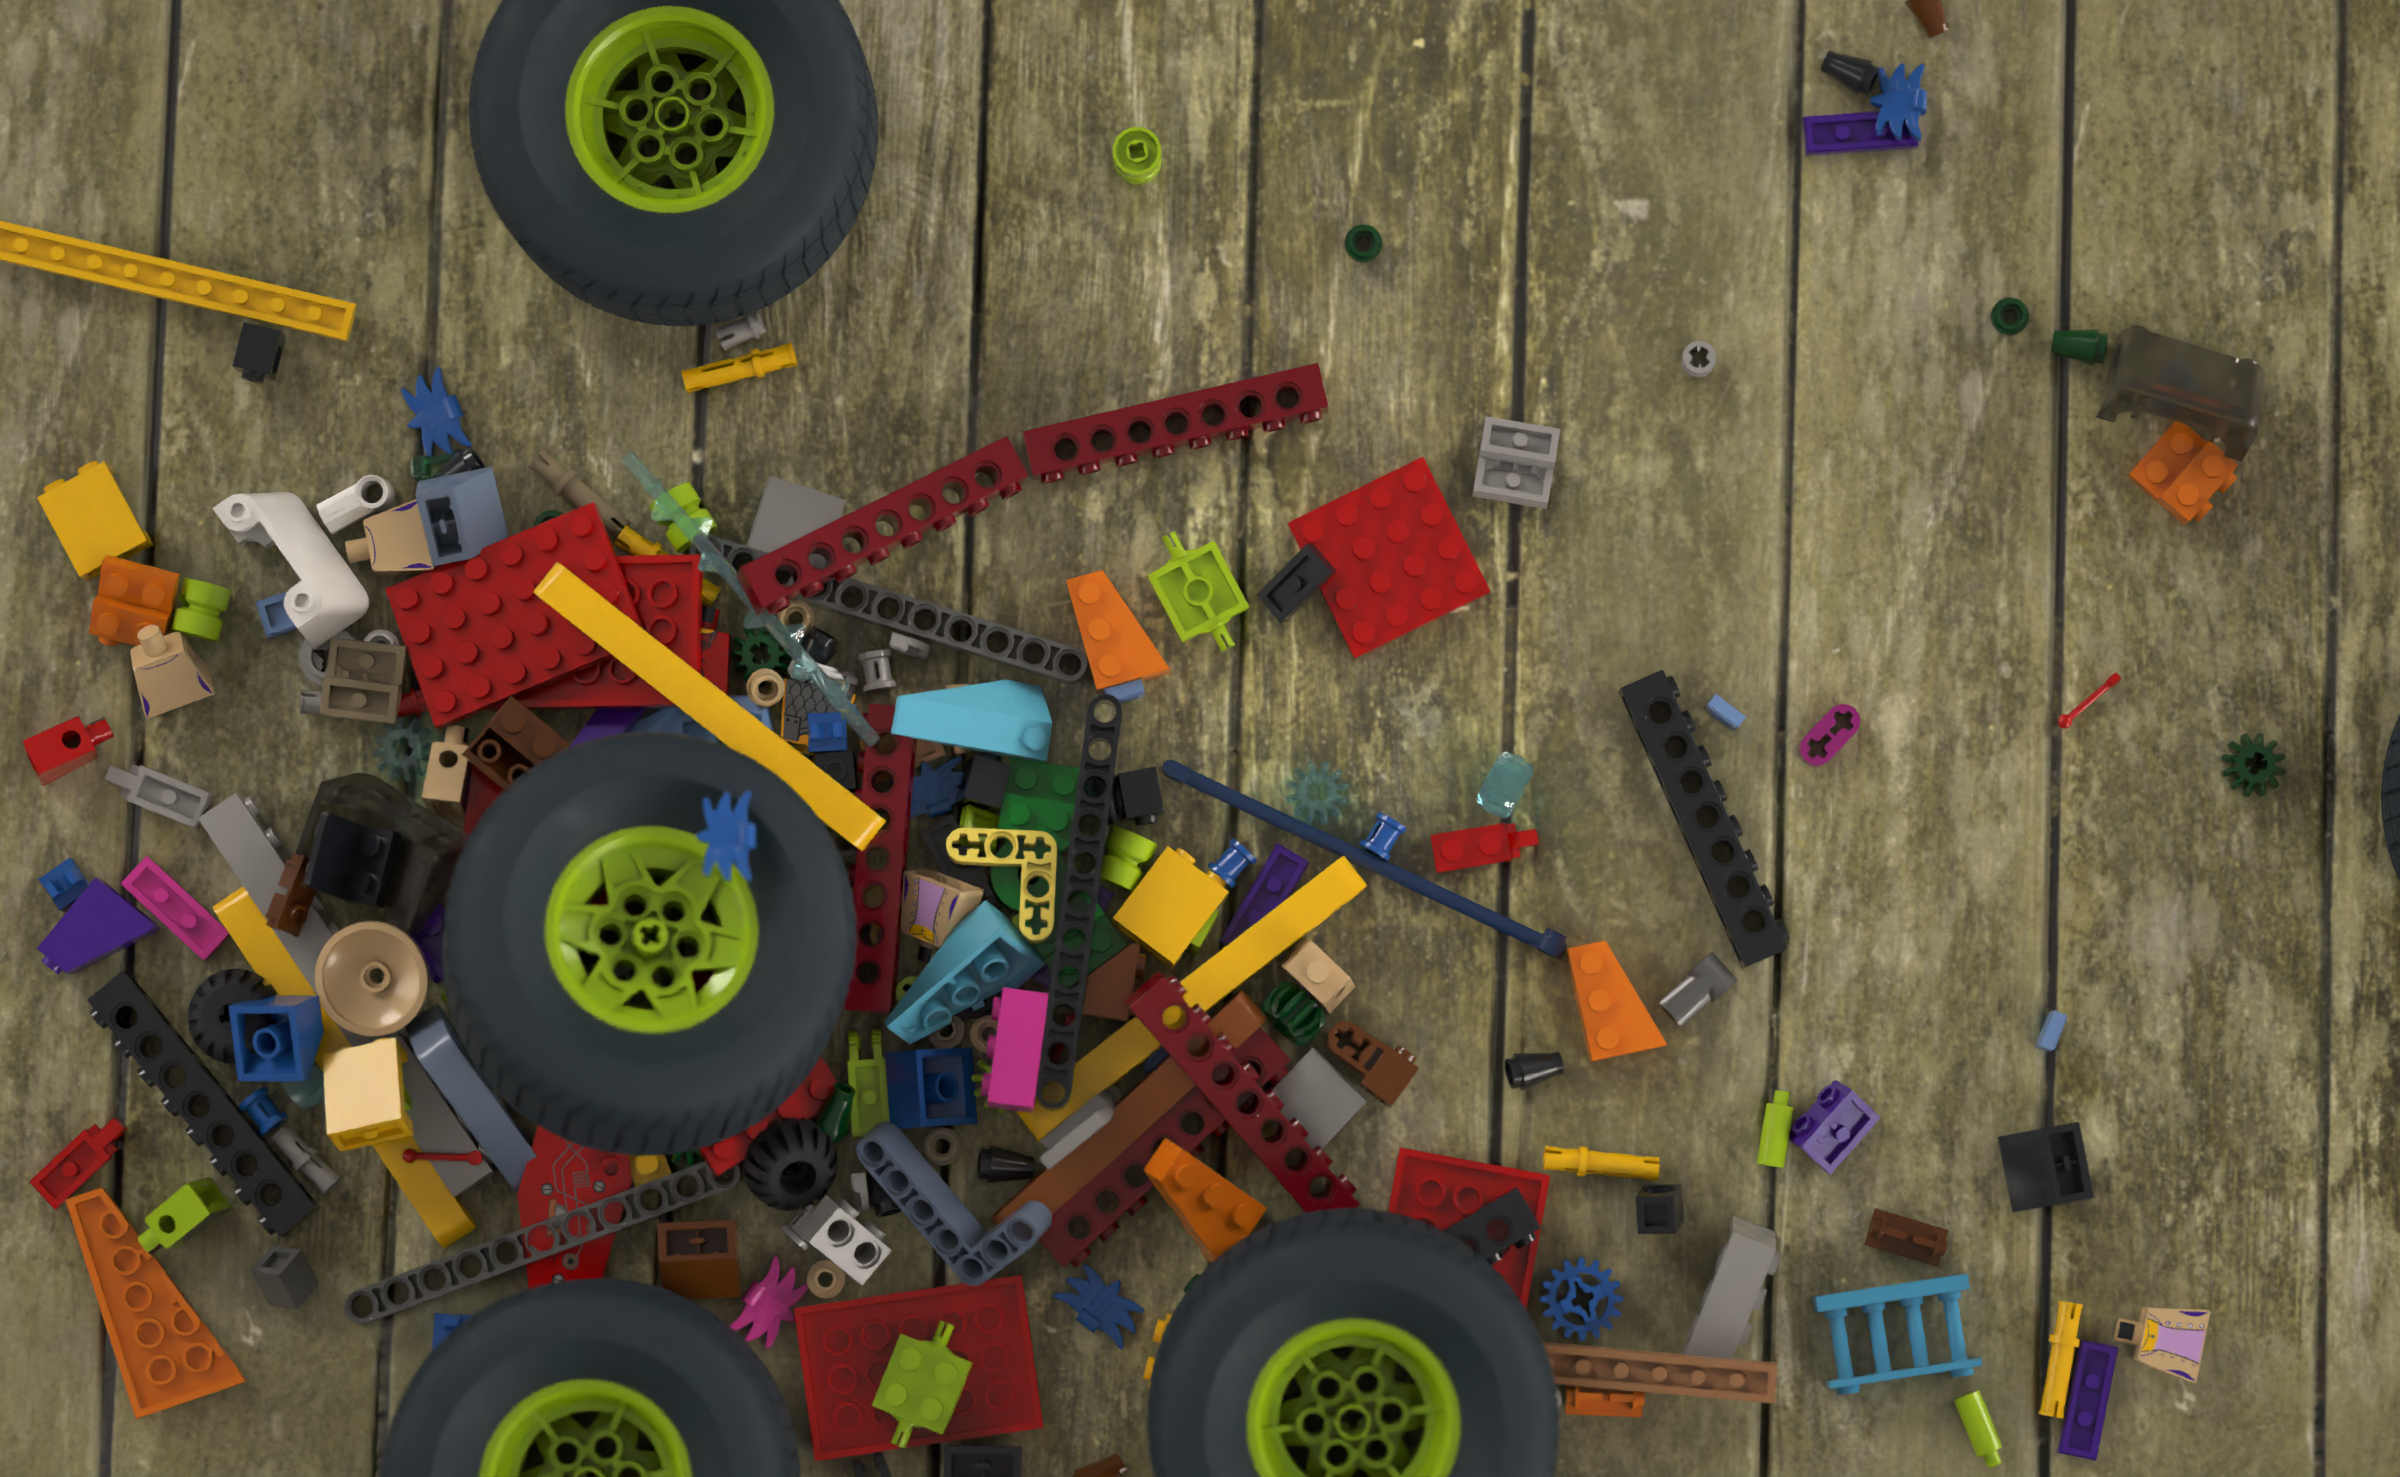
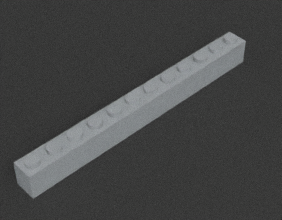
M235 792L200 816L198 820L265 917L275 892L286 895L288 890L278 885L286 865V860L279 851L283 847V843L271 827L267 830L264 829L258 820L262 813L250 796L244 799L242 795ZM315 893L308 911L307 920L302 926L299 937L290 935L282 930L273 929V931L317 994L315 987L317 959L327 941L341 929L335 921L330 924L321 913L326 907ZM338 1025L352 1047L369 1044L379 1038L390 1039L396 1037L407 1052L408 1061L402 1063L403 1084L412 1099L413 1108L406 1111V1113L413 1121L414 1135L412 1136L423 1152L469 1154V1152L477 1150L482 1153L483 1161L477 1166L465 1161L429 1160L453 1197L459 1198L496 1172L489 1155L480 1144L478 1145L467 1125L421 1064L413 1047L406 1038L408 1033L405 1027L383 1036H363L352 1033Z

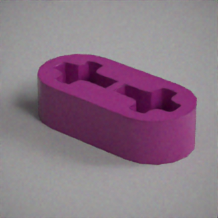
M1839 704L1830 709L1801 740L1798 751L1802 761L1813 767L1822 766L1827 763L1857 732L1860 726V716L1856 709L1847 704ZM1835 713L1840 716L1848 713L1851 716L1848 721L1851 726L1849 731L1846 728H1842L1835 735L1829 731L1836 723V719L1833 717ZM1825 735L1830 740L1822 749L1826 755L1824 758L1819 755L1811 758L1807 754L1811 749L1807 744L1808 741L1811 740L1813 743H1817Z

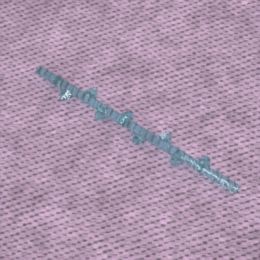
M633 451L627 454L621 462L645 488L644 492L650 494L656 501L650 518L654 522L672 520L702 554L697 566L701 572L717 571L749 608L743 622L746 629L765 627L795 661L791 676L794 679H810L841 714L840 718L849 723L868 747L878 742L881 737L858 712L857 705H852L846 698L850 683L846 679L831 680L800 645L806 629L802 623L783 625L775 615L770 616L768 611L757 616L736 577L738 572L707 538L713 522L709 516L690 518L661 485L662 481L660 478L656 479Z

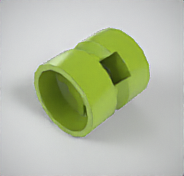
M1131 127L1122 131L1116 137L1113 144V165L1117 175L1122 180L1133 185H1142L1152 181L1159 173L1162 165L1161 144L1157 136L1150 130L1143 127Z
M685 482L672 488L653 501L648 507L658 524L668 527L665 535L677 553L689 549L693 541L699 536L711 535L718 528L708 510L699 508L701 499L690 482Z
M184 578L178 597L183 606L175 609L170 630L181 632L191 637L218 642L224 623L219 615L227 611L232 590L208 582Z
M1112 825L1105 842L1108 853L1103 855L1100 880L1133 892L1145 875L1141 867L1142 865L1150 864L1157 844L1131 831Z

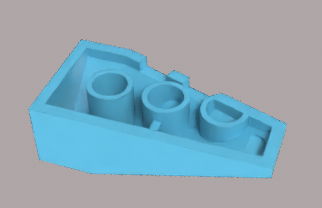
M1005 679L897 696L891 734L978 752L994 753L1008 758L1047 761L1053 723L1041 686Z
M985 900L957 924L884 1023L888 1029L908 1044H912L950 1024L952 1016L967 1008L972 1007L973 1011L985 1006L983 1000L1002 991L1003 988L1018 989L1046 963L1032 945L1023 938L1010 919Z

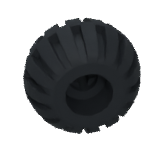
M227 969L208 977L197 988L188 1009V1025L194 1042L207 1056L222 1063L236 1064L231 1022H226V1017L230 1014L229 1006L237 1002L257 1001L277 995L278 993L271 984L264 986L262 982L265 978L245 969ZM271 1013L245 1014V1047L253 1055L257 1053L253 1046L254 1034L258 1030L277 1022V1020L272 1019Z
M785 1118L783 1122H779L776 1119L767 1123L768 1128L763 1132L761 1131L751 1145L748 1146L746 1157L743 1160V1174L748 1188L757 1199L777 1210L793 1211L799 1210V1206L806 1208L810 1204L814 1205L813 1200L817 1198L820 1201L827 1194V1189L831 1188L838 1169L837 1152L833 1141L818 1125L804 1118H801V1120Z

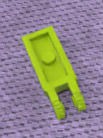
M881 1028L872 1029L871 1046L873 1047L874 1059L859 1060L860 1036L857 1030L848 1031L850 1061H847L849 1085L856 1091L851 1111L853 1138L864 1137L881 1121L890 1122L885 1058H883Z

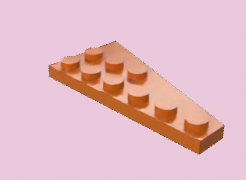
M101 1187L66 1199L65 1201L135 1418L139 1419L248 1382L156 1256L147 1253L138 1241L139 1233L107 1190Z

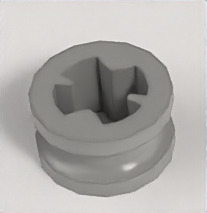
M1705 341L1691 342L1686 346L1681 358V364L1685 372L1692 377L1698 378L1709 374L1716 363L1715 350ZM1696 350L1697 354H1699L1700 350L1704 351L1707 354L1705 362L1708 365L1703 368L1701 364L1698 365V368L1692 366L1691 361L1693 357L1690 353Z

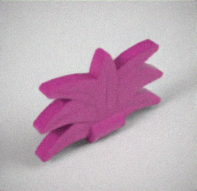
M777 1256L773 1257L770 1269L761 1282H752L741 1299L746 1303L743 1312L729 1325L733 1330H738L753 1321L745 1341L754 1340L767 1331L766 1348H770L773 1344L781 1320L795 1322V1316L789 1307L794 1305L808 1289V1285L805 1283L793 1290L795 1282L794 1267H791L783 1279L778 1282L779 1260Z

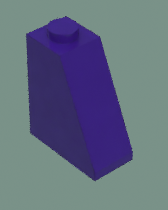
M95 877L37 949L45 955L41 961L58 975L62 971L74 975L157 933L161 927L104 880Z

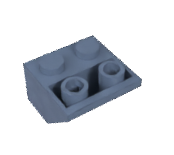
M493 467L418 481L415 496L433 566L471 559L479 555L482 548L509 537Z

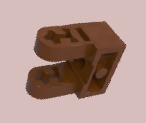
M1342 1021L1335 1024L1327 1036V1047L1330 1053L1364 1077L1359 1086L1389 1108L1393 1106L1419 1070L1413 1064L1417 1058L1406 1049L1398 1045L1393 1050L1352 1022ZM1346 1031L1351 1032L1353 1036L1350 1041L1358 1048H1360L1363 1041L1369 1045L1362 1051L1357 1062L1351 1058L1357 1051L1347 1045L1343 1049L1337 1047L1339 1041L1335 1036L1337 1032L1341 1035L1345 1034Z

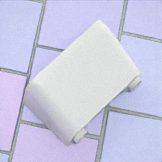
M290 492L234 494L212 508L240 546L244 545L247 541L260 543L266 550L275 544L302 580L286 593L284 608L297 629L314 650L356 622L367 612L369 596L297 495Z

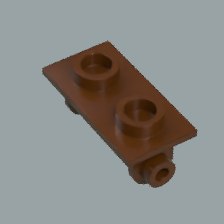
M293 854L291 860H286V865L278 885L288 890L286 895L275 892L268 912L265 914V917L268 918L266 926L299 937L316 893L315 889L304 885L306 866L310 858L304 855Z
M1875 1208L1864 1245L1938 1267L1941 1256H1944L1948 1244L1946 1238L1949 1230Z

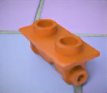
M1566 1385V1415L1642 1417L1644 1392Z

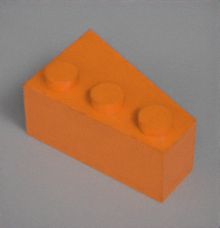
M1166 1138L1144 1168L1145 1173L1168 1206L1173 1209L1182 1222L1184 1229L1192 1236L1201 1249L1200 1252L1210 1263H1213L1230 1247L1249 1236L1267 1207Z

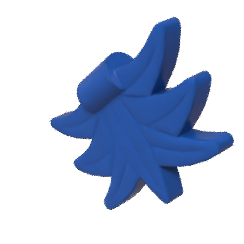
M1903 63L1896 68L1891 79L1887 77L1884 68H1880L1879 86L1882 94L1870 98L1871 105L1881 108L1877 117L1876 134L1880 135L1888 124L1892 134L1899 141L1901 140L1902 128L1905 123L1910 134L1920 142L1921 132L1918 121L1919 117L1925 115L1927 110V91L1921 89L1920 86L1921 77L1924 73V64H1920L1914 69L1907 82L1904 74L1905 65Z
M440 367L436 368L433 375L432 392L422 375H419L417 378L416 397L407 389H401L406 403L417 415L407 424V427L410 429H422L423 446L429 458L434 456V442L446 453L454 454L449 434L460 444L472 447V443L465 436L461 428L460 418L464 417L456 394L449 395L443 381V372Z
M961 757L945 762L935 771L925 761L921 762V776H914L912 802L914 803L911 807V818L921 814H929L930 819L952 812L951 805L956 802L959 790L956 787L961 783L963 772L951 771L962 761ZM893 779L890 781L891 785L894 783Z
M747 791L740 798L733 813L729 792H726L721 798L716 812L713 810L709 799H703L704 815L709 830L697 834L696 839L709 844L704 860L705 876H709L716 862L722 876L726 881L730 882L731 866L734 860L741 875L748 882H751L752 878L748 868L749 849H755V824L748 823L747 809L751 797L750 791Z
M1085 1264L1083 1269L1089 1281L1073 1277L1066 1278V1282L1075 1288L1079 1295L1062 1292L1055 1293L1053 1297L1073 1307L1079 1314L1076 1320L1088 1330L1095 1333L1098 1329L1112 1338L1118 1348L1122 1350L1124 1348L1123 1338L1116 1324L1125 1327L1131 1333H1135L1134 1322L1127 1311L1142 1314L1144 1309L1127 1298L1117 1296L1121 1285L1119 1280L1106 1287L1100 1276L1090 1266Z

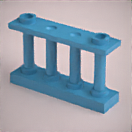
M1957 1274L1812 1297L1814 1312H1824L1825 1319L1829 1318L1838 1379L1825 1380L1826 1388H1836L1837 1395L1860 1392L1859 1385L1944 1371H1950L1951 1378L1973 1375V1367L1983 1366L1982 1358L1967 1359L1958 1298H1961L1960 1290L1970 1289L1968 1274ZM1937 1294L1938 1301L1943 1302L1952 1361L1929 1364L1920 1304H1923L1922 1296ZM1900 1300V1306L1905 1307L1914 1367L1891 1370L1882 1310H1885L1884 1302ZM1862 1306V1312H1867L1876 1373L1854 1376L1844 1316L1848 1315L1847 1308Z

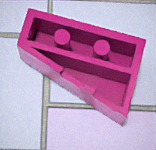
M1003 988L1002 998L994 997L991 1020L998 1021L996 1036L989 1035L986 1058L993 1059L991 1074H983L981 1096L988 1097L987 1107L1029 1113L1034 1112L1049 993Z

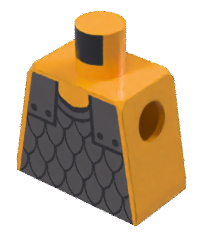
M785 678L780 737L790 745L796 746L795 749L815 764L814 754L818 753H809L807 714L846 712L848 725L858 698L856 694Z

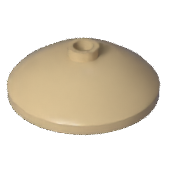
M364 921L343 928L324 945L315 967V987L325 1012L339 1026L358 1035L383 1036L405 1027L421 1011L429 991V970L420 947L406 932L388 923ZM376 968L383 971V981H377L374 978L373 972Z

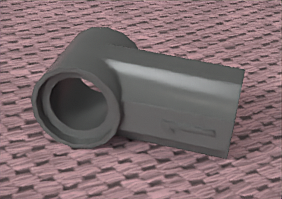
M1713 952L1687 973L1688 977L1678 986L1676 985L1658 1002L1666 1014L1679 1027L1709 1001H1715L1737 981L1735 976Z

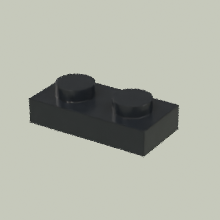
M1309 543L1265 585L1257 596L1280 623L1287 622L1337 570L1313 543Z

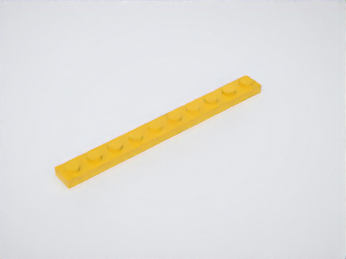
M0 221V261L345 342L349 341L357 309L355 303Z

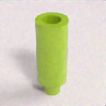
M1775 1090L1773 1104L1766 1103L1756 1164L1784 1168L1794 1111L1793 1107L1788 1106L1790 1092Z
M1974 1390L1953 1399L1976 1457L1983 1456L1988 1468L2001 1464L2002 1461L1997 1450L2003 1446L1980 1390Z

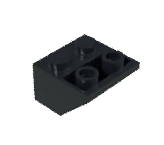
M2079 1122L1997 1137L2012 1212L2094 1198Z
M945 1445L943 1477H1022L1023 1445Z

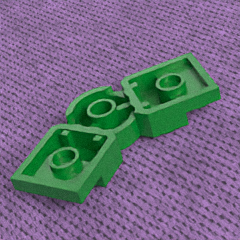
M1010 757L1009 764L1011 769L1002 800L998 829L1047 832L1053 836L1057 845L1053 932L1049 939L1043 943H1031L1052 972L1066 873V862L1062 853L1069 849L1080 768ZM1005 838L1002 839L1006 844L996 854L998 858H1005L1012 852L1013 846ZM1017 839L1019 852L1016 859H1024L1023 851L1035 852L1037 859H1043L1045 852H1051V848L1045 847L1042 840H1037L1035 847H1024L1025 839ZM992 866L991 881L997 897L1006 907L1020 913L1021 882L1018 876L1022 867ZM1040 877L1037 883L1027 885V891L1033 897H1043L1049 891V884L1044 878ZM1081 892L1073 894L1068 901L1070 908L1076 912L1087 910L1091 903L1090 898ZM1026 903V909L1033 907V920L1026 923L1025 927L1032 928V934L1038 935L1041 928H1047L1048 926L1047 923L1041 922V907L1048 910L1049 904L1036 906ZM1098 903L1087 976L1128 947ZM1077 930L1067 932L1063 938L1064 945L1071 950L1082 948L1086 941L1084 935ZM1066 968L1060 972L1058 981L1063 987L1071 988L1080 981V975L1075 969Z

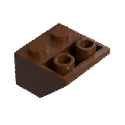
M510 696L461 755L505 790L532 767L552 755L569 748L570 744L513 696Z
M1131 944L1088 975L1082 1010L1083 1017L1124 1024L1128 1023L1129 1016L1136 1017L1124 1003V1000L1134 993L1135 978L1143 979L1146 954L1139 953V944Z
M738 1220L657 1223L659 1266L663 1289L672 1291L687 1299L741 1297Z

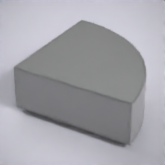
M894 632L889 643L893 652L922 660L928 659L931 648L930 645Z
M853 1173L850 1178L852 1192H854L855 1209L858 1212L871 1211L868 1173Z

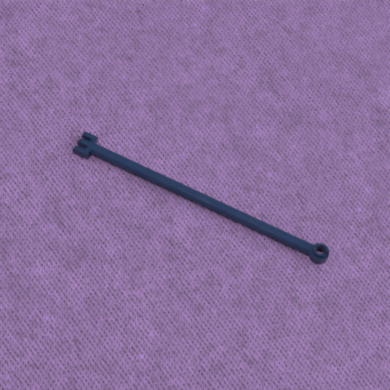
M1171 759L1163 763V774L1178 783L1192 787L1339 857L1345 856L1348 861L1521 941L1559 960L1562 958L1567 947L1564 944L1567 937L1552 929L1546 928L1544 934L1539 933L1199 774L1183 764Z

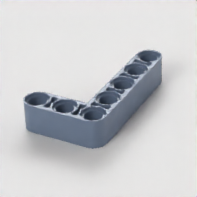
M436 1003L405 1026L415 1054L502 1175L518 1194L527 1162L537 1157L531 1148L532 1144L464 1052L454 1026Z
M888 1121L877 1123L856 1146L857 1157L954 1273L970 1286H978L1030 1249L1052 1224V1214L1048 1207L1038 1201H1029L986 1232L902 1131Z

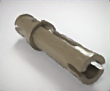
M542 449L538 453L539 457L535 456L528 468L535 471L554 487L553 492L557 496L562 494L577 508L592 502L596 503L607 533L614 540L618 539L617 537L626 525L629 526L631 522L576 477L577 472L572 468L567 470L550 456L545 449Z

